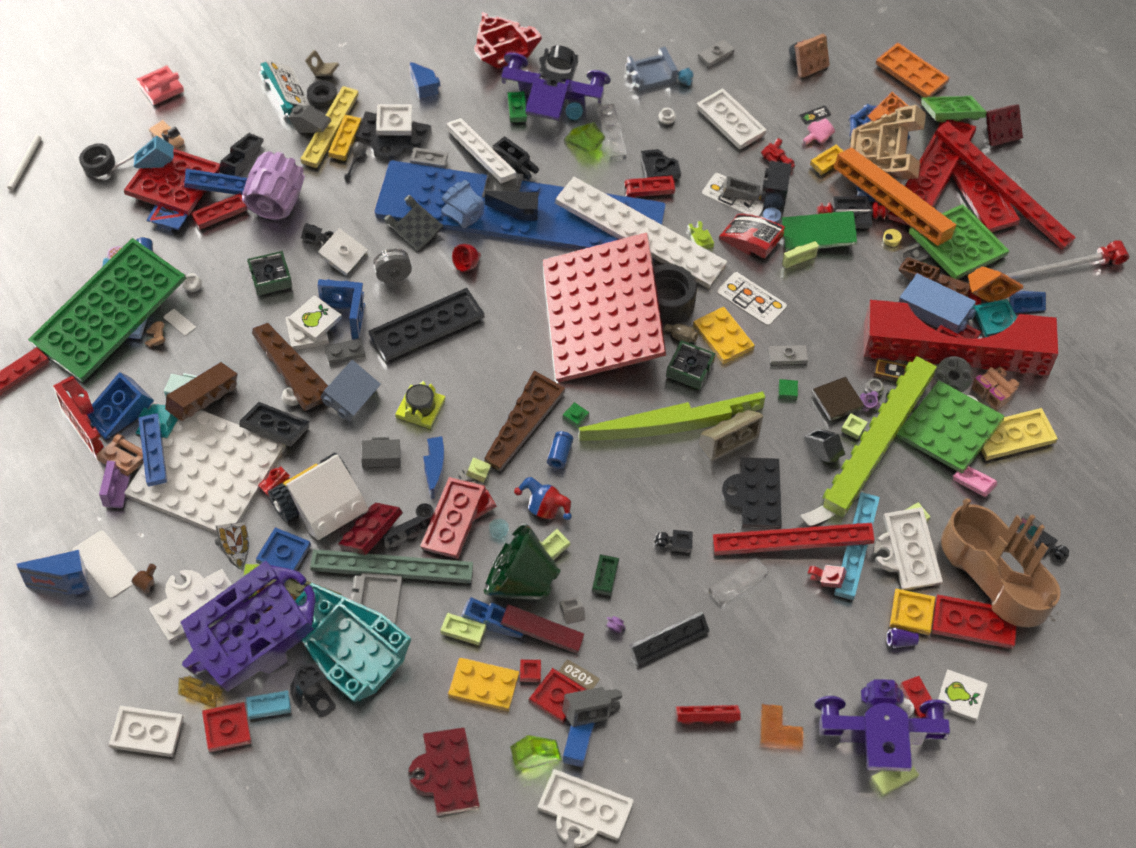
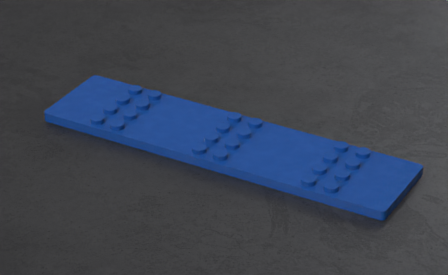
M391 160L388 164L374 210L376 218L384 219L390 214L399 222L412 209L405 203V197L411 195L419 205L443 225L442 229L582 250L620 240L555 204V199L565 187L522 180L519 192H538V220H519L485 205V198H482L487 175ZM464 180L470 183L472 190L484 201V214L475 223L469 224L466 228H462L454 219L441 213L442 208L447 204L442 201L443 195L456 183ZM607 194L662 225L665 203Z

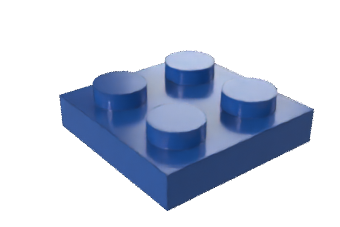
M275 527L256 557V563L261 564L267 561L273 566L297 570L311 547V542Z

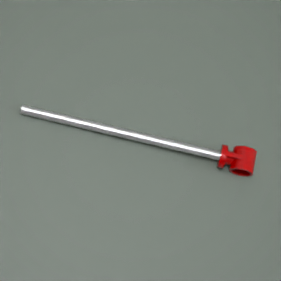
M1116 240L1109 243L1106 248L1099 247L1097 254L1005 275L1012 279H1018L1094 261H1099L1101 265H1105L1111 260L1113 265H1120L1126 262L1130 256L1123 242Z

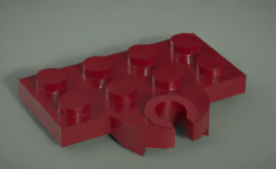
M465 727L423 733L425 753L417 756L412 761L408 775L422 772L425 777L421 780L410 779L411 787L418 795L424 797L433 796L436 816L479 810L480 804Z

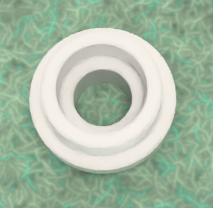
M664 108L659 113L658 118L664 124H671L675 121L676 115L672 109Z

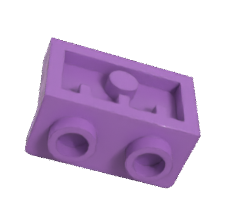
M107 461L99 496L103 507L123 508L126 497L124 492L128 488L130 475L127 477L120 473V469H117L115 461Z

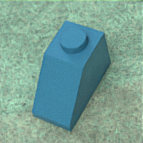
M156 135L134 154V167L162 168L173 160L174 146Z

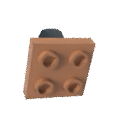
M820 34L811 39L794 43L789 47L790 59L797 61L798 76L803 78L830 66L826 35Z

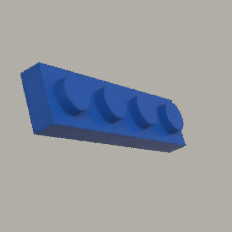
M186 169L184 187L233 195L241 193L243 196L247 178Z
M158 413L139 417L146 484L150 487L167 483L160 417Z

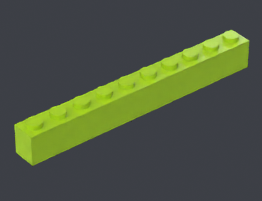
M917 356L913 362L910 361L907 364L905 375H900L896 382V389H891L887 396L889 400L886 404L883 402L878 410L880 414L877 418L875 416L872 418L869 424V431L863 432L860 438L861 443L859 446H854L850 454L852 457L850 460L846 459L841 467L843 471L840 475L836 474L834 477L832 488L826 489L822 497L824 499V508L844 518L933 379L937 366Z

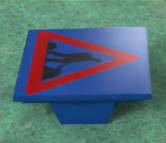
M155 205L146 221L155 223L159 228L169 231L172 228L179 230L188 215Z

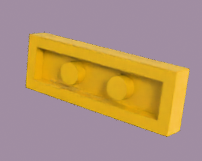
M344 115L328 152L329 157L346 161L361 123V118Z

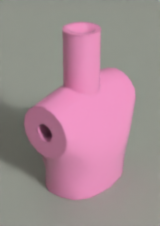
M826 118L819 122H813L807 128L811 134L805 137L803 142L807 145L816 139L820 144H824L835 133V129Z

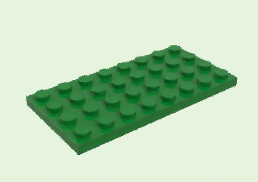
M131 238L28 341L83 383L187 278L185 274L137 240Z

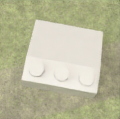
M338 455L331 457L286 484L309 534L317 540L369 510L361 492Z

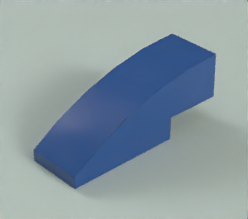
M442 436L427 439L429 455L423 456L424 470L431 499H435L443 479L444 444Z
M470 597L466 602L461 617L486 624V630L518 638L523 636L521 632L500 625L506 610L505 608L494 603L488 605L473 597Z
M595 722L573 727L571 725L562 763L584 767Z

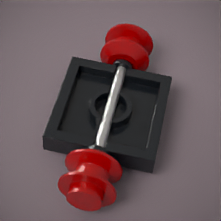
M833 196V206L830 202L827 206H823L820 203V206H817L816 214L853 211L855 228H871V215L875 220L878 216H881L884 220L885 216H888L889 213L888 208L884 205L878 206L877 202L870 207L868 196Z

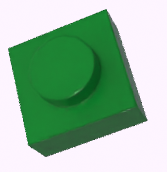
M574 402L563 413L562 418L578 428L589 417V411Z

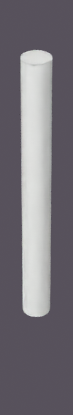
M36 134L7 186L8 190L13 191L42 139L40 135Z

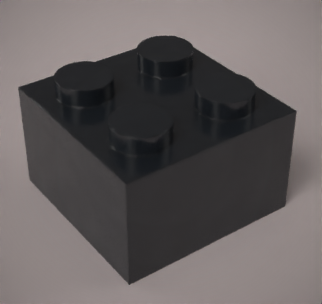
M770 161L769 168L765 169L764 178L767 179L763 180L760 203H763L762 211L772 207L778 209L780 213H784L791 164Z

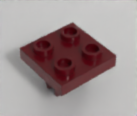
M1019 104L986 111L990 146L1023 138Z

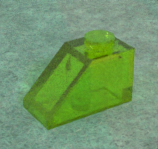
M595 122L572 128L564 140L587 152L591 150L596 151L601 148L602 142L606 137Z
M527 735L510 746L515 766L532 768L562 759L557 740Z

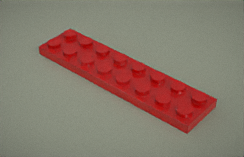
M946 119V121L940 123L939 127L948 121L969 141H971L976 132V126L952 119ZM934 134L919 160L918 178L908 179L905 187L934 207L961 158ZM892 211L889 212L888 219L909 225Z

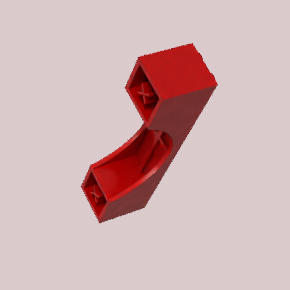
M870 299L864 321V357L913 362L917 356L931 364H939L947 357L956 356L966 360L972 368L989 370L992 367L995 370L1002 367L1006 372L1050 375L1058 356L1057 317L1019 314L1012 325L998 334L979 339H963L948 336L927 326L913 313L908 303Z

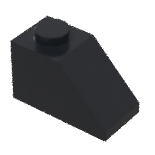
M819 428L804 436L805 441L820 460L834 463L845 455L838 433Z

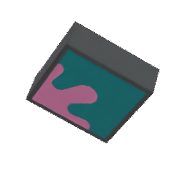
M1025 513L1021 519L1023 521L1019 526L1020 529H1023L1030 514ZM1034 519L1027 533L1033 537L1042 523Z

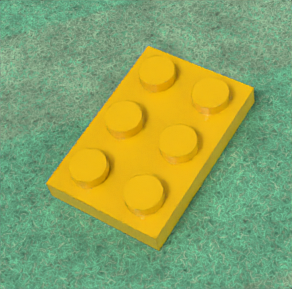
M724 306L693 321V327L711 350L716 353L722 364L754 350V343Z
M459 657L448 698L509 712L519 678V671Z

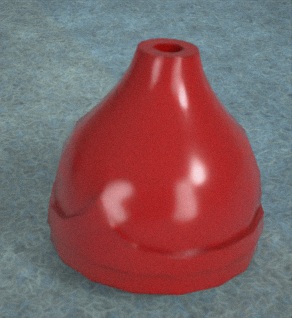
M459 244L452 251V262L460 271L472 270L477 266L481 258V253L469 244Z

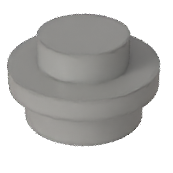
M871 379L865 385L866 393L876 391L878 396L882 395L884 391L883 383L879 379Z

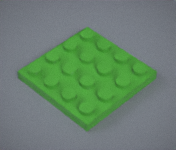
M964 204L942 213L956 224V228L952 238L939 246L915 228L911 227L909 231L919 244L955 279H959L982 266L984 267L1009 253V250Z
M938 381L897 433V438L963 474L1004 421L1005 416L947 384Z

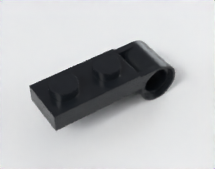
M427 503L418 505L415 518L388 530L382 536L384 548L396 547L401 542L413 539L421 531L426 530L434 514L433 507Z

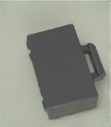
M372 437V440H362V468L401 466L400 439L390 440L389 437Z

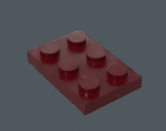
M375 502L356 521L352 529L344 534L343 539L338 545L342 550L366 555L403 514L400 507Z

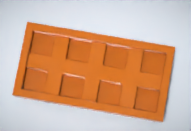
M896 43L876 60V65L923 97L933 96L950 79L899 43Z

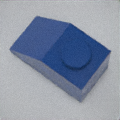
M414 62L409 63L410 76L419 99L438 95V87H441L439 77L435 76L434 71Z

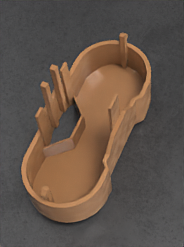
M964 499L963 506L955 509L941 535V545L946 557L953 566L965 570L991 599L992 610L1004 621L1026 628L1043 624L1055 608L1061 595L1057 580L1041 563L1048 547L1041 543L1037 550L1035 546L1045 527L1043 524L1040 525L1030 541L1025 535L1036 518L1034 515H1030L1022 531L1017 532L1023 521L1018 515L1015 516L1010 527H1008L993 511L983 506L970 504V499ZM1003 552L1010 553L1023 567L1024 574L1013 571L1001 558Z

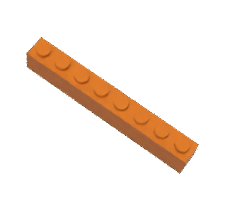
M851 147L837 155L834 169L937 246L952 238L956 228L954 222Z

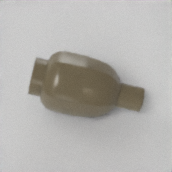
M684 324L665 325L664 331L670 332L672 337L678 341L695 343L698 338V332L690 326Z

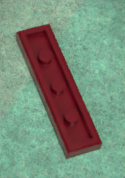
M509 604L506 607L500 624L576 654L579 652L584 637L582 632Z

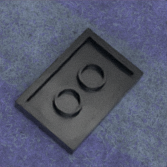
M258 402L240 420L239 427L291 447L309 428L310 421Z

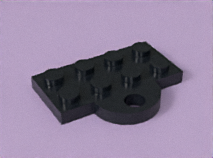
M365 111L356 132L355 141L371 144V151L376 158L383 161H391L400 158L404 152L412 153L414 147L424 149L432 129L431 125L412 121L411 135H377V113ZM384 150L390 151L389 153H386V154H385V153H382V151H384Z
M741 457L740 474L731 475L723 483L721 495L724 503L731 509L741 511L742 528L781 529L779 459ZM728 489H733L737 493L735 495H730L726 491Z

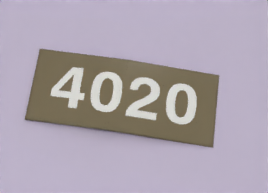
M568 659L559 669L560 673L588 690L593 689L600 680Z

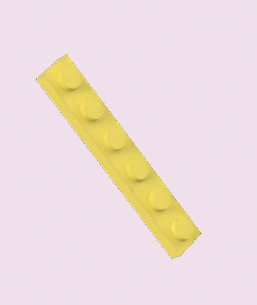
M342 86L326 114L332 121L323 132H316L300 158L302 164L315 168L319 166L337 134L344 115H348L358 98V90Z

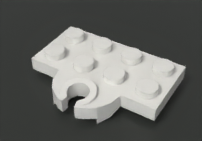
M923 507L884 513L883 519L887 533L882 534L877 539L873 547V553L885 550L888 553V557H876V563L884 570L898 572L902 590L942 584L943 581Z
M222 569L206 578H203L195 571L182 570L180 571L181 577L187 580L183 585H177L176 578L173 575L169 578L165 588L167 599L149 608L169 644L186 635L180 621L232 585Z
M553 769L537 810L557 817V833L565 843L568 841V832L570 830H577L580 835L574 840V846L578 847L592 842L597 834L619 841L634 800Z

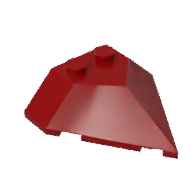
M482 12L474 52L483 62L499 69L508 66V63L504 60V56L507 53H518L529 58L542 40V36L534 27H522L518 22L497 16L495 18L488 17L487 13Z

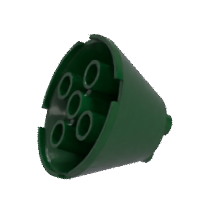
M523 523L512 533L515 536L509 544L505 542L492 564L485 581L488 588L483 590L484 594L489 597L540 600L543 596L546 598L552 590L550 585L553 579L555 580L560 574L561 569L557 568L556 563L528 524Z

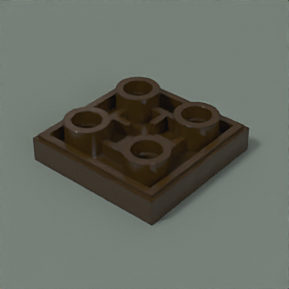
M846 376L812 390L813 395L830 421L864 408L863 402Z

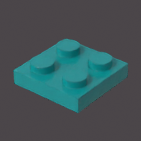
M1008 299L975 305L974 308L976 309L975 317L985 337L1002 332L1017 319Z

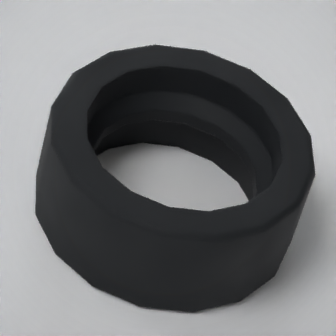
M96 143L89 145L80 153L79 162L87 175L100 177L106 175L114 168L115 157L107 145ZM98 156H106V158L102 162L95 165H89V162L93 158Z

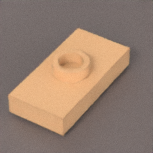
M162 120L149 128V132L154 137L157 135L162 138L161 134H167V130L171 129V127ZM180 135L174 139L168 138V143L172 144L174 149L185 144L184 139Z

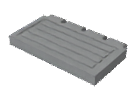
M362 573L361 576H354L352 583L353 592L351 593L350 600L382 613L396 625L402 576Z

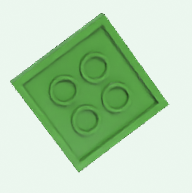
M972 96L922 97L921 104L934 120L938 122H944L946 119L962 121L963 119L979 120L980 118H986L985 109Z

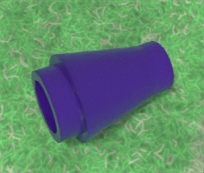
M898 628L889 629L887 632L888 646L899 648L918 645L919 636L917 633H911Z

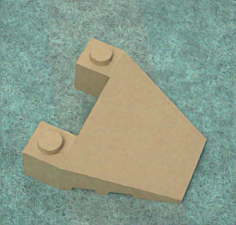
M917 105L900 107L895 109L896 112L892 114H885L877 121H870L852 130L850 148L855 149L892 177L901 180L918 178L920 161L911 154H906L908 132L924 130L926 113Z

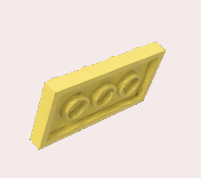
M1040 408L1004 417V421L981 451L985 460H990L1057 442L1058 438L1043 409Z

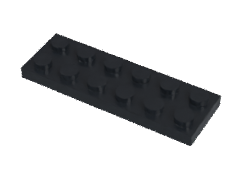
M464 288L375 327L368 332L384 360L388 361L485 318V315L468 288Z

